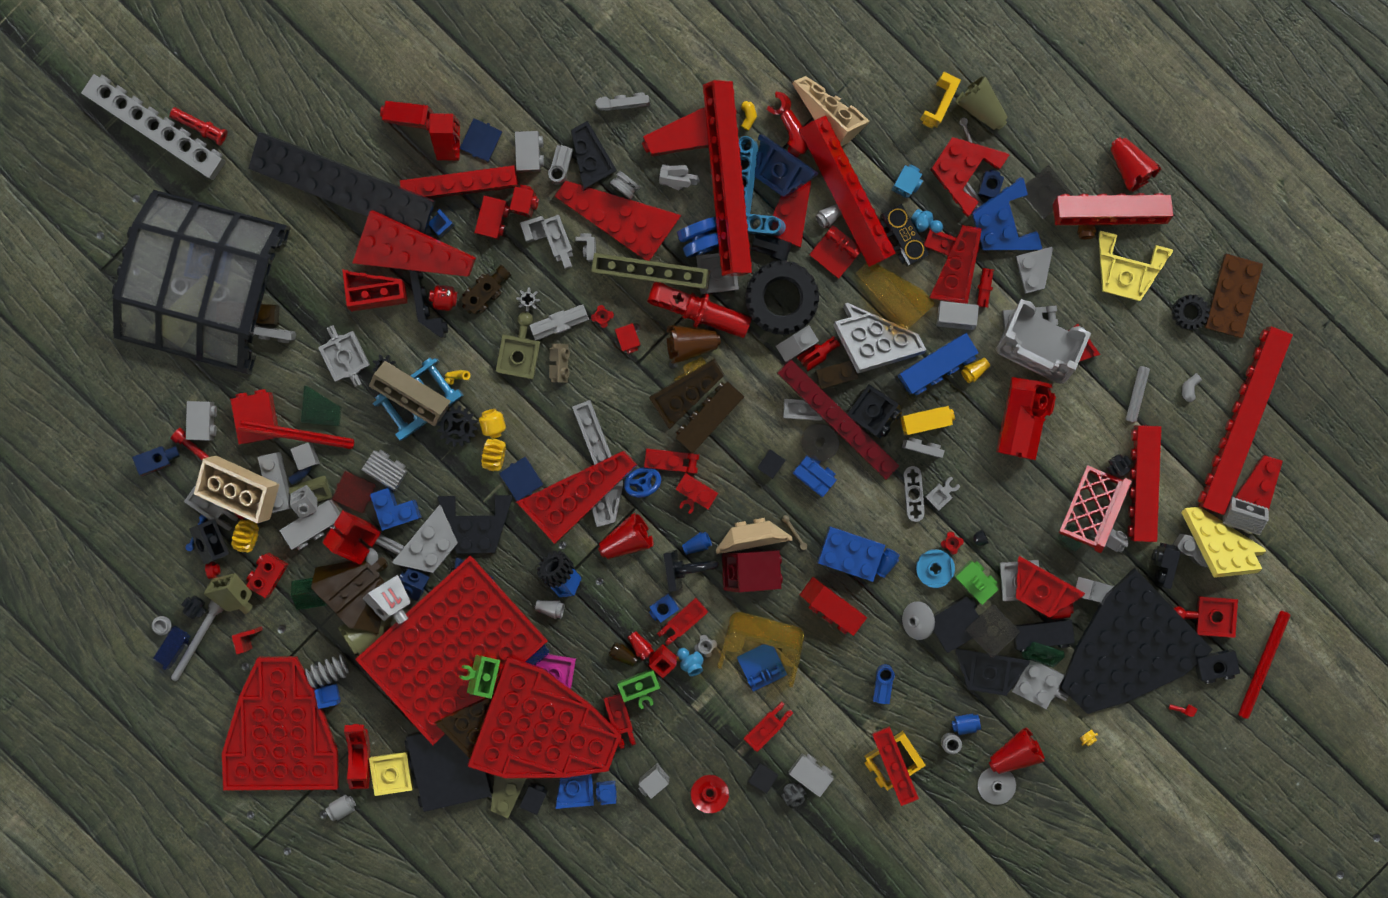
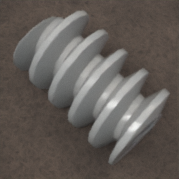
M339 654V661L332 657V663L325 659V666L318 662V668H315L312 664L310 665L311 671L305 669L308 682L313 689L318 688V684L324 686L325 681L330 684L333 679L338 681L340 677L344 679L349 674L348 665L342 654Z

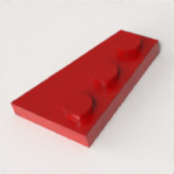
M1262 455L1246 482L1238 490L1239 492L1235 498L1242 501L1245 500L1257 506H1263L1264 508L1267 507L1269 511L1283 461Z

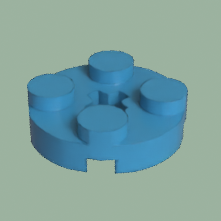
M931 549L920 555L916 564V573L922 583L932 588H940L948 584L951 578H953L955 564L953 559L944 551ZM933 563H937V566L941 567L937 574L930 570Z

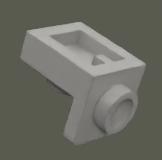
M582 233L580 237H575V241L587 243V245L583 246V257H587L588 262H593L594 253H596V238L592 237V234Z

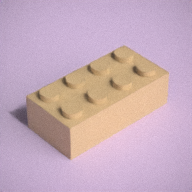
M212 456L204 458L202 461L194 495L255 523L270 520L280 484L221 457Z

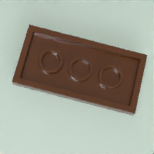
M1224 254L1209 308L1210 311H1208L1210 315L1204 325L1205 329L1243 338L1263 267L1262 263Z

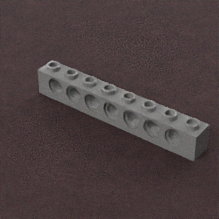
M93 74L81 92L83 95L212 180L216 178L226 162L221 158L223 155L215 149H212V151L205 148L206 143L198 138L193 140L189 137L191 133L182 127L178 130L174 127L175 123L167 117L164 119L157 116L159 114L158 111L150 106L148 109L142 106L143 101L134 95L130 98L126 95L128 91L119 85L116 88L110 85L111 80L101 74L98 77ZM106 90L111 91V94L108 98H104V92ZM123 100H126V107L124 109H120V103ZM142 111L141 119L136 120V113ZM158 121V128L156 130H152V123ZM170 132H174V139L168 141L167 135ZM190 142V149L184 152V144ZM202 153L207 155L204 162L199 161V156Z

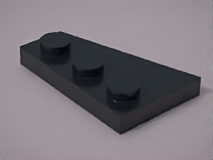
M588 121L571 130L583 190L617 171Z

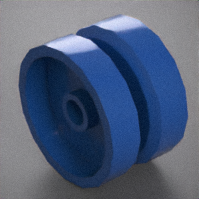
M716 217L699 221L677 231L680 242L692 241L683 247L686 258L702 255L719 247L718 234H710L717 230Z

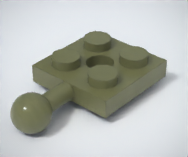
M522 312L518 316V323L520 324L518 337L502 335L496 366L497 373L534 379L541 342L526 339L527 327L533 322V317L529 312ZM518 351L522 352L524 356L523 360L519 363L513 360V354Z

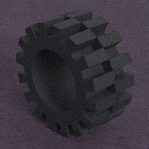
M1187 295L1178 299L1177 303L1173 305L1174 310H1172V314H1174L1172 318L1176 321L1175 324L1186 330L1202 327L1210 315L1208 314V311H1210L1207 308L1208 303L1204 302V299L1198 297V295ZM1188 305H1193L1197 308L1198 314L1193 320H1189L1184 316V309Z
M553 551V554H547V558L545 556L542 558L543 562H539L540 567H537V575L548 587L555 588L556 585L560 587L561 583L565 584V580L571 578L569 574H573L574 571L572 569H574L573 562L564 552Z

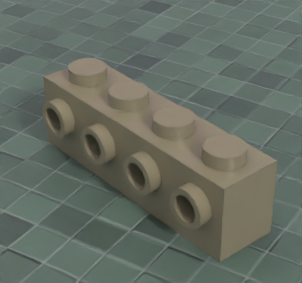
M386 361L374 373L369 387L433 426H436L444 416L451 402Z

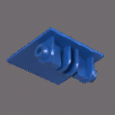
M771 640L737 656L753 691L787 675Z

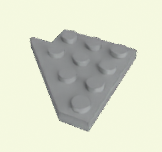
M845 303L843 307L848 318L835 321L833 325L857 373L922 355L926 352V348L917 333L849 303Z

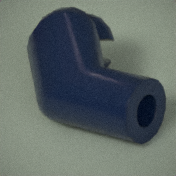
M312 466L298 470L289 477L290 483L295 485L304 479Z

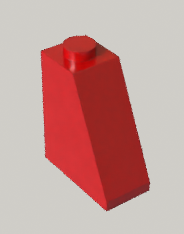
M385 101V105L381 106L380 117H382L385 123L426 130V119H430V113H433V111L427 105Z

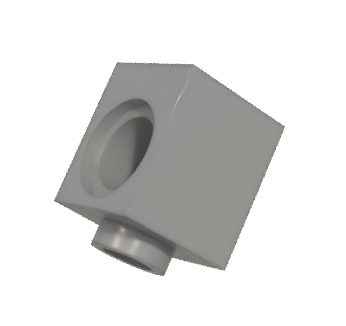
M305 485L290 494V506L298 517L302 519L317 511V497Z

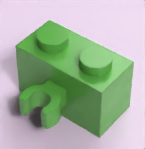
M970 560L954 577L983 605L999 590L996 587L998 582L991 575L987 577L982 572L984 568L978 561L974 563Z
M476 655L473 668L468 665H462L461 668L467 669L468 674L466 676L460 675L459 678L470 680L467 693L492 698L500 660Z
M653 669L621 680L617 684L624 702L639 697V707L641 709H644L642 703L644 700H648L650 705H653V699L647 693L658 690L661 687L656 672Z

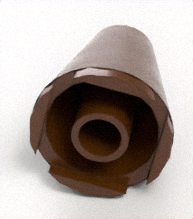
M675 325L667 327V333L670 332V337L666 338L669 358L673 359L672 364L714 351L721 344L720 335L716 334L715 330Z

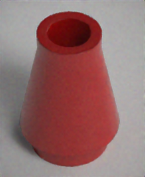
M637 631L628 637L638 658L640 657L644 660L654 652L653 646L640 636Z

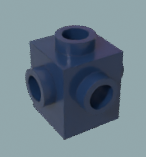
M409 567L405 574L401 573L399 578L408 597L419 601L430 577Z

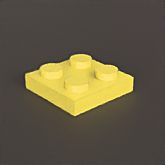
M408 752L369 758L375 796L413 790Z

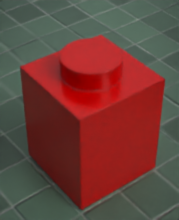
M633 323L615 329L622 352L627 351V354L638 351L637 347L641 346Z
M662 644L650 655L649 667L664 678L676 667L677 656Z

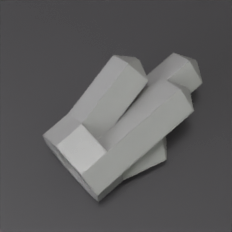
M662 165L660 185H666L679 191L683 187L688 188L690 184L697 185L700 181L698 175L688 174L686 165Z

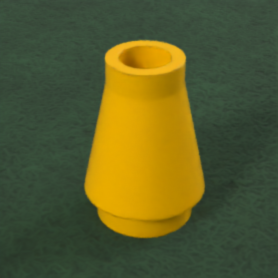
M984 357L981 360L964 366L961 374L968 383L975 382L990 367V363Z

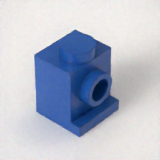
M616 781L596 782L598 802H601V805L616 804Z

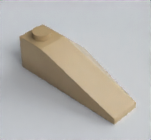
M804 76L793 82V86L814 120L826 115L841 146L849 143L869 123V120L852 105L847 107L839 102L841 98L825 93V88L808 77Z

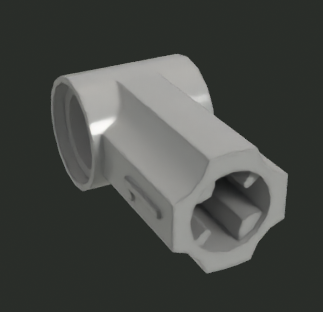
M557 145L551 168L548 171L549 178L555 185H562L567 180V171L573 149L567 146ZM556 171L563 173L560 179L553 178V174Z

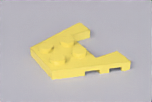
M1099 231L1102 292L1141 301L1155 277L1173 253V249L1156 245L1150 264L1113 255L1117 235Z

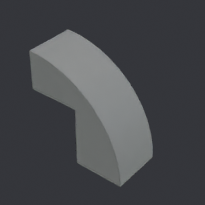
M1078 577L1076 588L1085 593L1081 598L1100 603L1106 593L1114 587L1082 577Z

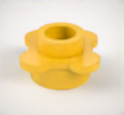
M1090 730L1080 737L1082 746L1087 745L1089 747L1095 743L1098 733L1095 734L1093 730Z

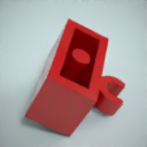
M685 473L675 489L688 497L687 500L681 502L680 508L682 509L684 504H689L691 506L689 514L694 511L695 502L709 509L718 495V492Z

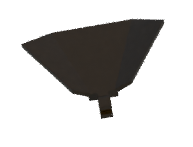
M382 556L372 566L365 561L361 565L350 561L315 567L311 589L349 629L379 634L382 619L364 601L363 597L385 583L379 572L388 567V562Z

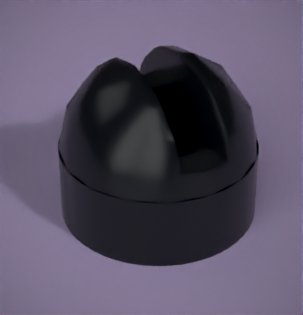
M983 529L974 534L973 541L976 545L984 546L989 544Z

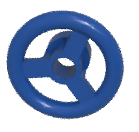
M644 467L636 469L626 477L624 489L633 497L649 496L660 487L661 475L653 468ZM647 473L644 477L633 479L639 474ZM655 476L656 481L655 484L652 486L650 481L651 478ZM630 486L636 487L637 491H633Z

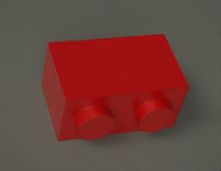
M484 195L474 233L499 240V237L503 236L505 231V225H503L504 218H508L510 211L508 202Z

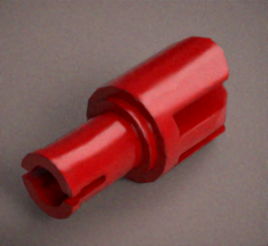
M834 336L821 345L814 344L797 356L807 372L825 361L828 353L840 347L838 340H835Z

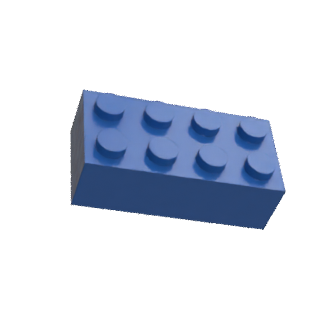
M965 333L897 376L908 394L914 393V395H918L927 389L925 386L929 383L934 385L943 380L942 375L945 373L951 375L959 370L958 365L961 363L967 365L975 360V355L979 352L968 334Z

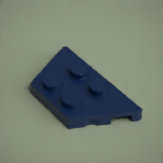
M759 134L760 148L756 155L755 177L778 194L787 197L818 175V172L765 135Z

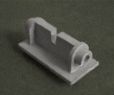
M1095 519V524L1102 522V520ZM1112 528L1106 546L1115 552L1119 551L1121 553L1125 547H1128L1129 539L1122 531H1116ZM1093 529L1088 531L1091 537H1096Z

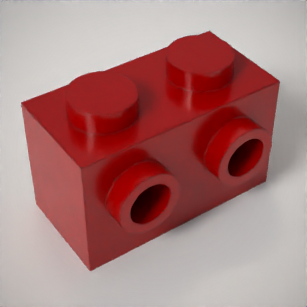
M520 185V188H514L510 205L512 213L532 218L533 210H537L539 199L533 189H531L532 187Z
M266 553L259 557L256 562L258 567L255 572L251 571L246 579L248 581L246 586L264 598L270 597L289 565L271 553Z

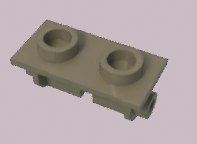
M552 344V348H550V361H556V365H550L549 368L551 382L568 383L570 374L568 368V359L570 357L568 344Z

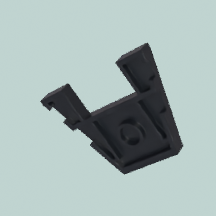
M495 495V515L456 516V496H438L439 504L442 506L458 541V544L455 546L456 553H496L513 495Z

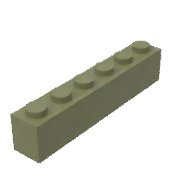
M594 253L591 272L708 290L711 271L702 268Z

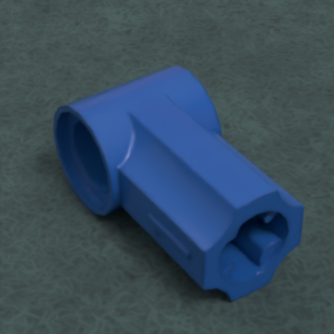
M882 664L876 671L873 702L890 704L895 675L890 665ZM883 670H889L891 672L888 678H882L880 676Z

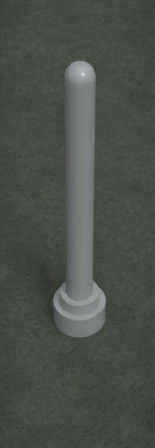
M212 600L208 605L209 613L171 676L173 681H177L180 678L213 619L224 610Z

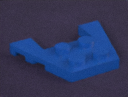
M1018 178L1011 186L1006 187L996 197L991 198L972 212L975 227L982 228L980 236L982 250L1042 249L1038 232L1018 237L1009 204L1011 200L1028 195L1024 178Z

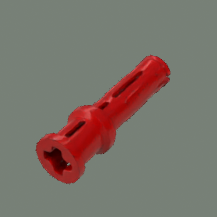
M176 107L170 112L169 118L200 132L202 137H208L216 141V144L219 146L223 144L227 137V130H221L213 126L212 122L205 123Z

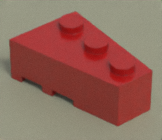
M430 113V119H426V130L429 131L436 159L460 161L459 120L454 114Z
M342 269L346 304L351 312L408 303L406 285L402 279L379 275L374 276Z
M815 577L810 579L799 594L810 604L808 608L816 614L819 611L823 613L824 616L822 618L830 624L833 622L838 624L837 629L845 635L849 632L854 636L867 619L863 613L835 594Z

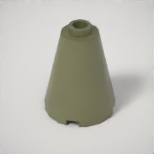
M981 76L968 86L969 89L965 93L962 92L955 102L991 129L997 128L1000 130L1006 125L1008 116L988 79L985 76Z
M391 617L385 621L381 620L379 634L349 629L345 624L337 628L357 658L392 626L391 622L393 620Z

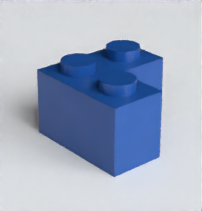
M390 488L370 494L382 530L422 518L416 500L397 505L393 490Z

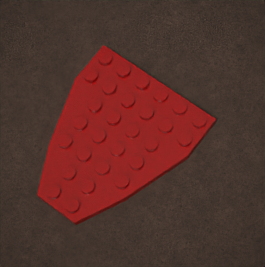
M297 656L257 658L239 695L223 747V790H338V749L323 708L318 709L315 689L310 686L306 672Z
M507 656L470 756L468 767L502 778H567L607 772L612 763L621 734L592 704L544 668Z

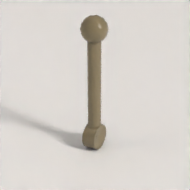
M783 516L782 521L784 523H787L788 527L800 543V548L802 550H806L807 544L802 541V539L790 523L789 516Z

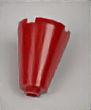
M1119 137L1112 142L1110 150L1129 191L1133 192L1148 183L1152 176L1153 178L1156 177L1162 168L1159 164L1127 138L1122 139Z
M633 513L599 543L600 547H598V550L602 557L611 559L653 547L654 542L652 535L648 537L647 530L649 528L639 514L635 515Z
M1027 727L1020 730L990 757L989 765L993 772L997 771L999 774L1045 762L1044 754L1037 740L1035 741L1030 737L1033 734Z

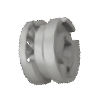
M619 171L616 174V179H612L610 184L631 200L634 196L633 193L638 191L640 186Z

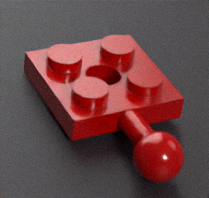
M1198 596L1197 612L1185 611L1184 608L1179 606L1174 607V610L1183 619H1196V632L1198 635L1236 637L1238 599ZM1219 611L1222 616L1221 620L1214 622L1212 614Z

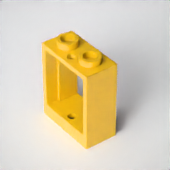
M949 406L904 415L900 417L904 435H910L953 425L952 421L955 420L953 409H949Z
M903 731L894 736L896 743L901 741L915 762L907 768L910 776L926 766ZM878 748L865 755L867 761L864 763L870 772L874 770L878 776L875 780L880 788L885 787L888 791L893 785L890 779L888 781L885 779L873 761V758L880 754Z

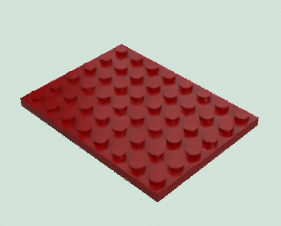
M470 555L406 613L409 618L400 625L396 622L355 660L425 738L434 745L445 735L435 724L436 721L485 698L467 693L470 680L459 678L460 675L466 676L468 674L467 669L461 668L462 665H468L473 668L476 655L500 660L494 686L495 690L507 656L525 662L548 640Z

